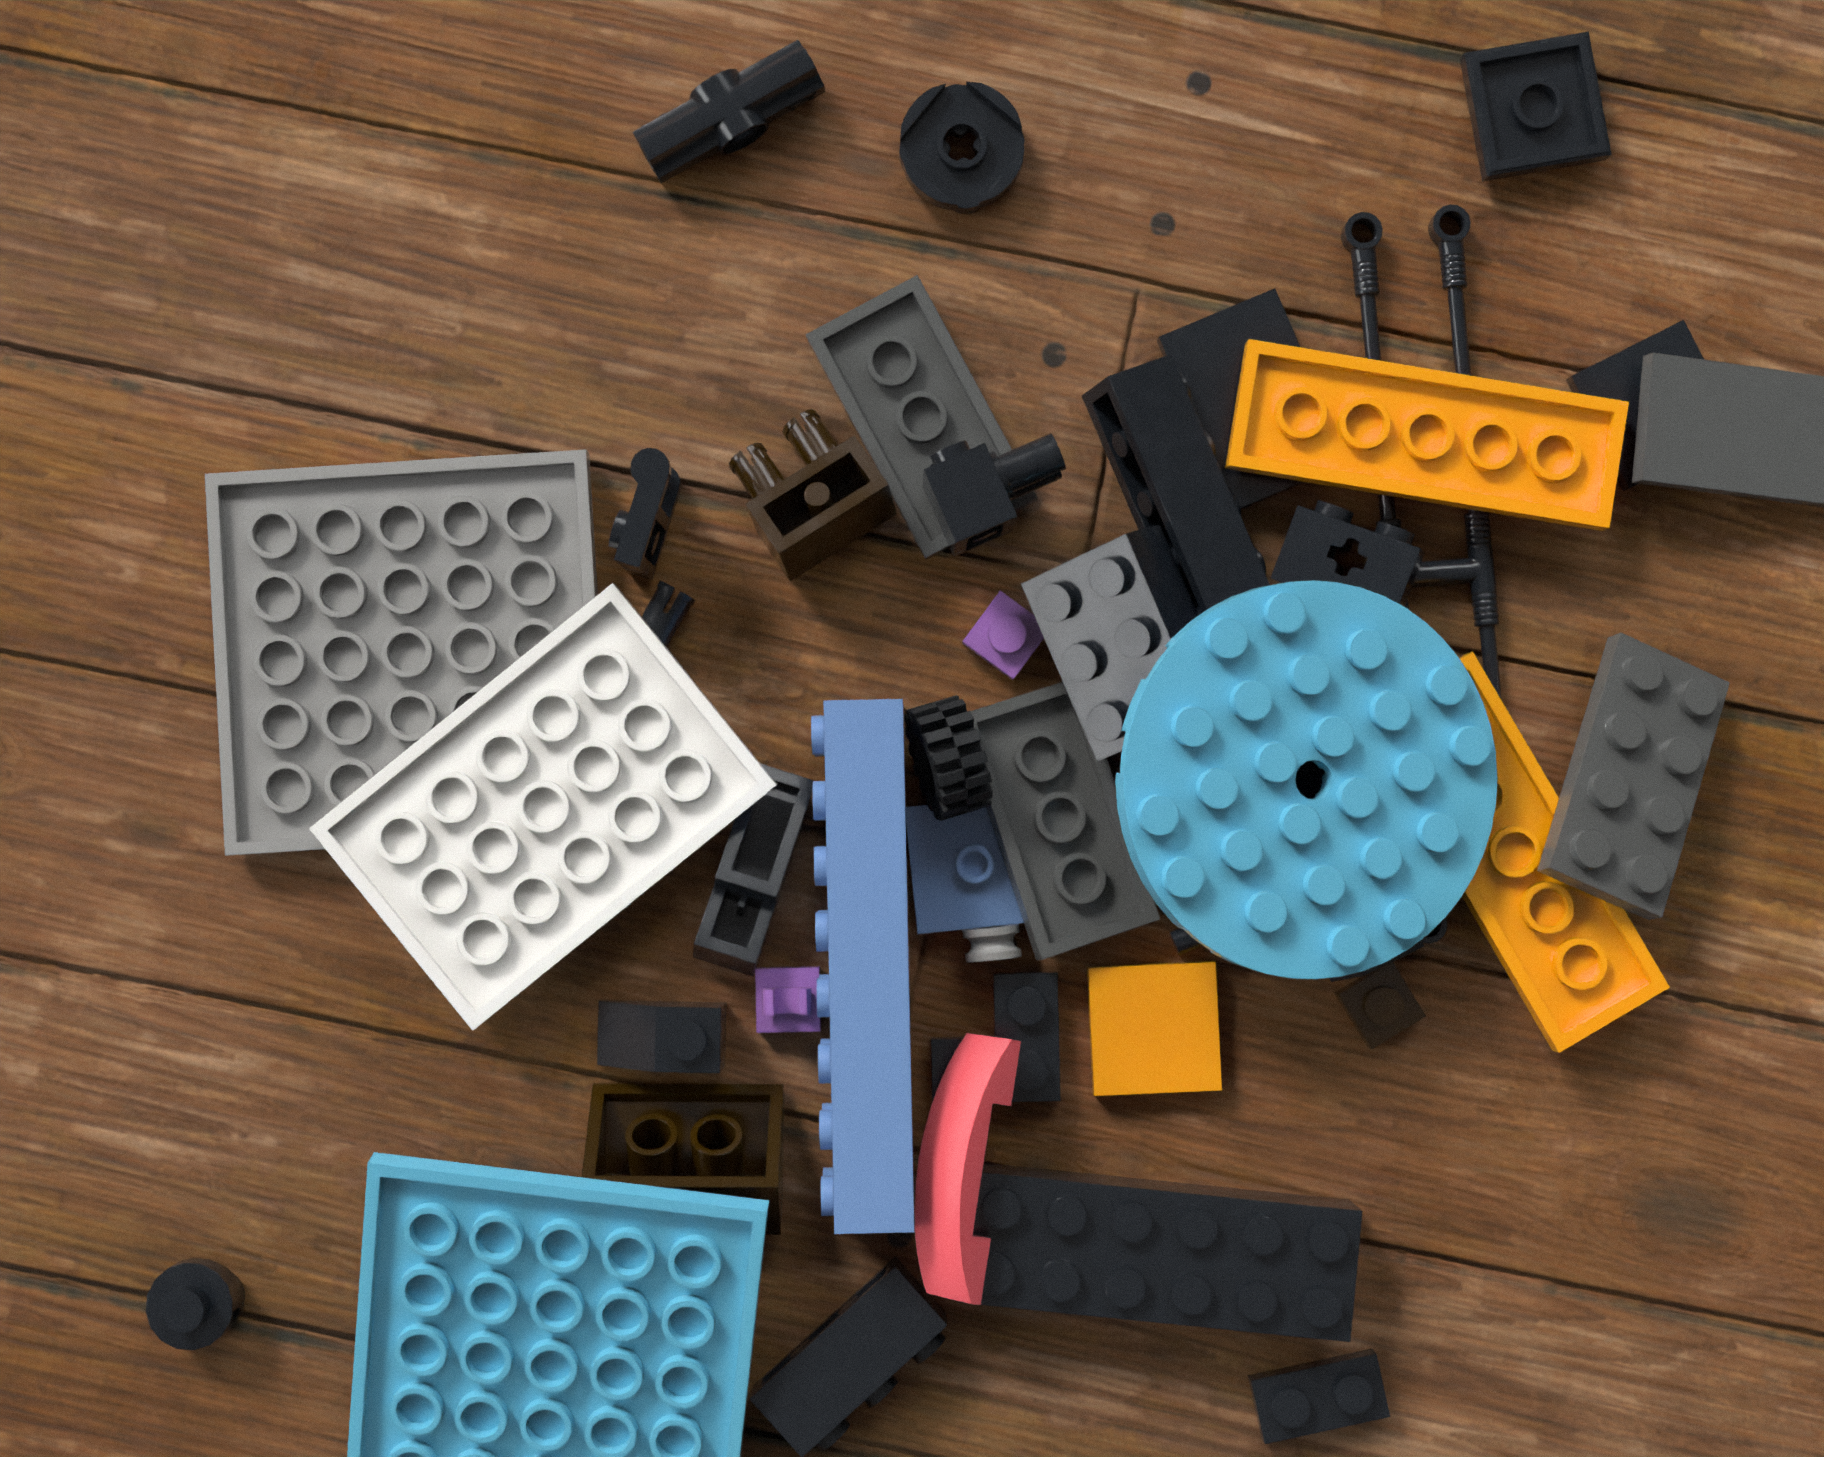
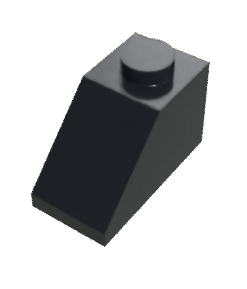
M599 1000L597 1065L650 1072L720 1073L725 1067L727 1003Z

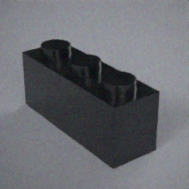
M895 1256L753 1385L750 1400L801 1457L807 1454L815 1445L823 1452L847 1431L850 1423L845 1418L860 1404L865 1402L871 1408L892 1391L898 1383L893 1374L911 1358L917 1364L922 1363L943 1344L946 1337L941 1331L947 1326V1313L930 1294L926 1293L925 1288Z

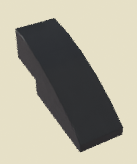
M764 764L761 765L777 783V786L735 819L715 875L714 887L693 948V958L753 977L813 793L814 781Z

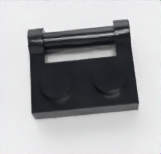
M646 448L636 453L631 461L630 470L632 477L638 485L629 512L620 509L615 518L609 538V547L616 549L614 560L628 573L653 580L680 495L682 483L680 476L671 467L670 461L663 452L656 448Z

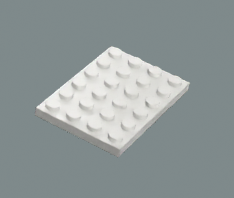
M612 583L309 829L473 1031L777 786V783L620 589Z

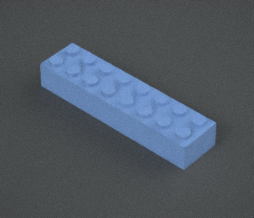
M903 699L823 701L824 715L811 716L812 755H815V757L825 756V781H813V819L816 821L826 820V846L814 847L815 886H827L828 910H818L815 913L816 952H829V974H819V978H817V1017H830V1038H823L820 1040V1044H818L819 1084L831 1083L832 1103H822V1110L819 1111L820 1150H833V1167H823V1176H821V1216H834V1234L914 1232V1177Z

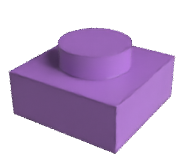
M999 591L962 641V644L1013 680L1044 637L1035 616L1002 591Z

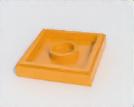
M1216 962L1087 967L1092 1090L1094 1096L1222 1091Z

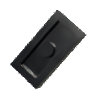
M1372 1348L1248 1375L1259 1430L1264 1444L1390 1417L1377 1354Z

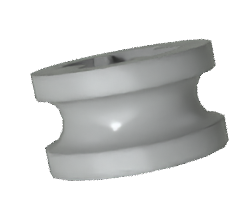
M1019 924L962 930L963 938L968 939L971 943L970 951L965 953L966 962L994 961L1022 956L1021 948L1016 947L1013 942L1015 934L1019 933Z

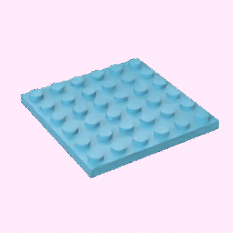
M374 1152L367 1165L347 1457H741L769 1200Z

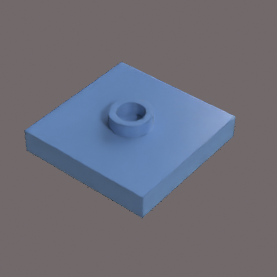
M927 805L905 807L917 934L1024 923L986 807L943 821L937 820L934 817L933 811H930Z

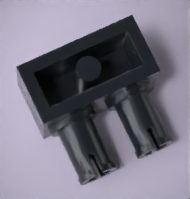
M1051 433L999 456L994 451L989 452L985 443L970 449L967 441L964 440L947 446L930 456L933 464L924 469L923 488L953 557L1012 532L1017 514L1011 501L1061 479V471L1066 469V465L1057 442Z

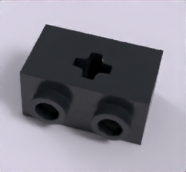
M1320 500L1317 501L1314 511L1297 506L1271 579L1279 583L1312 580L1343 583L1383 595L1405 607L1425 555L1421 548L1411 545L1415 536L1414 533L1378 521L1375 532L1350 524L1354 515L1353 512ZM1354 543L1359 544L1358 553L1367 559L1364 569L1351 568L1347 576H1341L1343 566L1334 560L1337 550L1349 552Z

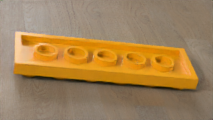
M1248 339L1244 348L1225 469L1604 531L1610 528L1629 402Z
M1470 652L1460 657V660L1473 679L1487 712L1496 750L1498 779L1496 807L1491 833L1476 873L1462 897L1552 1051L1560 1053L1667 990L1670 986L1624 909L1537 871L1559 797L1475 654Z

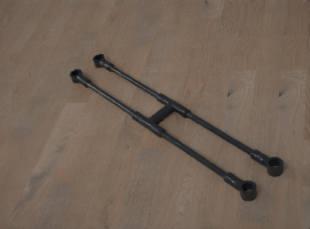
M1450 204L1443 206L1434 214L1429 222L1428 232L1432 241L1439 247L1442 288L1448 292L1455 373L1471 376L1463 289L1467 287L1463 238L1470 230L1471 221L1465 209L1458 205ZM1360 212L1354 214L1346 222L1341 231V240L1347 251L1351 252L1355 297L1360 298L1365 358L1381 361L1375 296L1380 294L1375 246L1382 237L1383 228L1375 215L1368 212ZM1451 217L1455 219L1459 226V233L1453 236L1445 234L1439 225L1440 218ZM1357 224L1367 226L1372 234L1371 241L1367 243L1356 241L1352 236V226ZM1378 494L1380 522L1402 528L1401 520L1396 519L1394 497ZM1468 509V513L1464 514L1468 558L1422 562L1412 588L1470 583L1474 626L1479 627L1483 670L1502 700L1495 626L1499 625L1498 602L1496 600V580L1489 512ZM1407 600L1405 608L1409 610V602ZM1446 917L1435 927L1430 935L1422 939L1423 943H1434L1444 936L1447 931Z

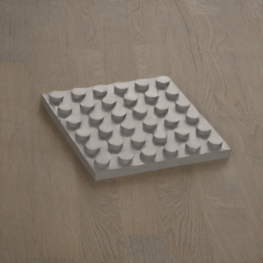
M586 449L205 474L225 856L324 850L323 845L310 831L309 828L598 595L590 455Z

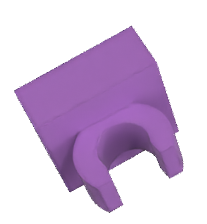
M820 966L757 967L755 969L757 1033L821 1031V1017H817V978H819Z

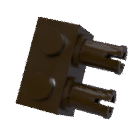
M814 409L800 413L801 418L805 422L804 428L807 432L803 430L795 417L789 420L783 428L782 434L790 441L806 464L805 467L786 479L769 457L767 449L762 443H754L746 447L752 457L751 461L754 466L750 465L741 451L735 454L729 462V468L737 475L752 497V500L745 505L757 534L790 582L897 515L889 484L856 437L853 436L838 445Z

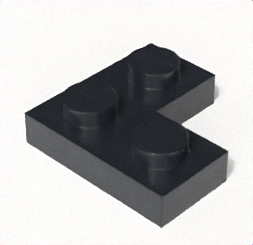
M1056 971L993 973L994 1036L991 1037L1021 1041L1012 1102L1061 1101L1058 973ZM931 1037L932 1102L944 1071L964 1037Z

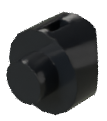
M196 1257L179 1261L154 1280L147 1294L146 1315L150 1328L162 1342L175 1349L196 1350L209 1346L237 1324L244 1310L245 1290L242 1282L234 1273L215 1261Z

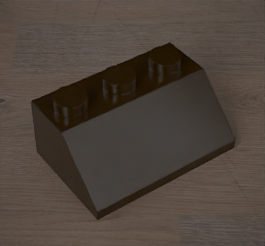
M593 1083L581 1177L769 1200L766 1235H781L784 1161V1084Z

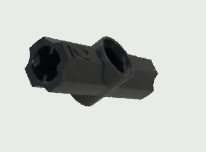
M796 40L741 72L737 69H728L711 76L691 92L689 101L633 131V135L659 182L663 183L717 152L724 155L747 147L764 135L769 128V123L795 110L806 102L817 98V96L825 92V86L807 50L799 40Z

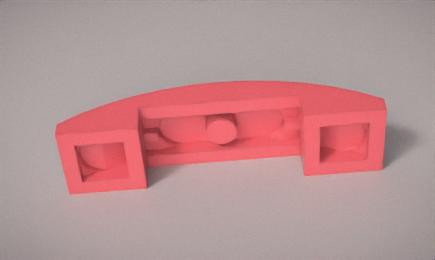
M966 1033L949 1061L936 1090L921 1143L914 1204L917 1256L925 1291L928 1294L968 1304L981 1305L991 1238L973 1235L992 1105L1011 1106L1021 1041Z

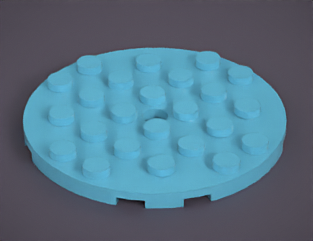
M1295 581L1258 587L1231 596L1194 618L1165 645L1167 649L1157 660L1147 678L1141 679L1130 702L1121 730L1125 732L1121 753L1120 773H1116L1115 778L1117 810L1130 859L1143 885L1170 921L1178 928L1186 931L1197 942L1211 950L1212 954L1233 964L1260 973L1294 979L1341 977L1365 971L1407 951L1426 937L1448 915L1462 897L1484 855L1495 813L1498 777L1492 729L1480 694L1460 658L1433 628L1404 606L1364 588L1338 582ZM1307 761H1312L1318 768L1325 771V774L1322 775L1321 788L1315 794V798L1304 797L1296 787V773L1300 766Z

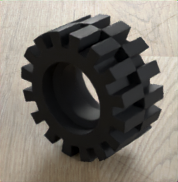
M955 695L906 710L907 714H904V721L907 726L904 728L905 735L910 742L907 745L909 755L913 757L915 776L919 777L920 790L923 796L926 795L927 806L930 811H933L934 817L937 820L943 821L991 806L992 801L990 798H993V790L989 783L992 782L991 773L985 762H988L986 752L982 751L980 733L978 729H974V718L971 712L967 711L966 703L963 699H959V696Z

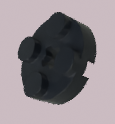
M966 81V85L954 84L946 87V84H942L927 90L911 105L901 125L899 160L907 181L915 192L927 202L942 209L954 210L959 214H971L978 211L981 207L998 201L1014 185L1023 164L1025 139L1018 112L1004 95L982 83ZM968 132L974 135L976 140L973 144V150L977 155L973 159L968 160L963 157L956 161L949 157L951 147L946 142L947 137L953 134L961 139Z

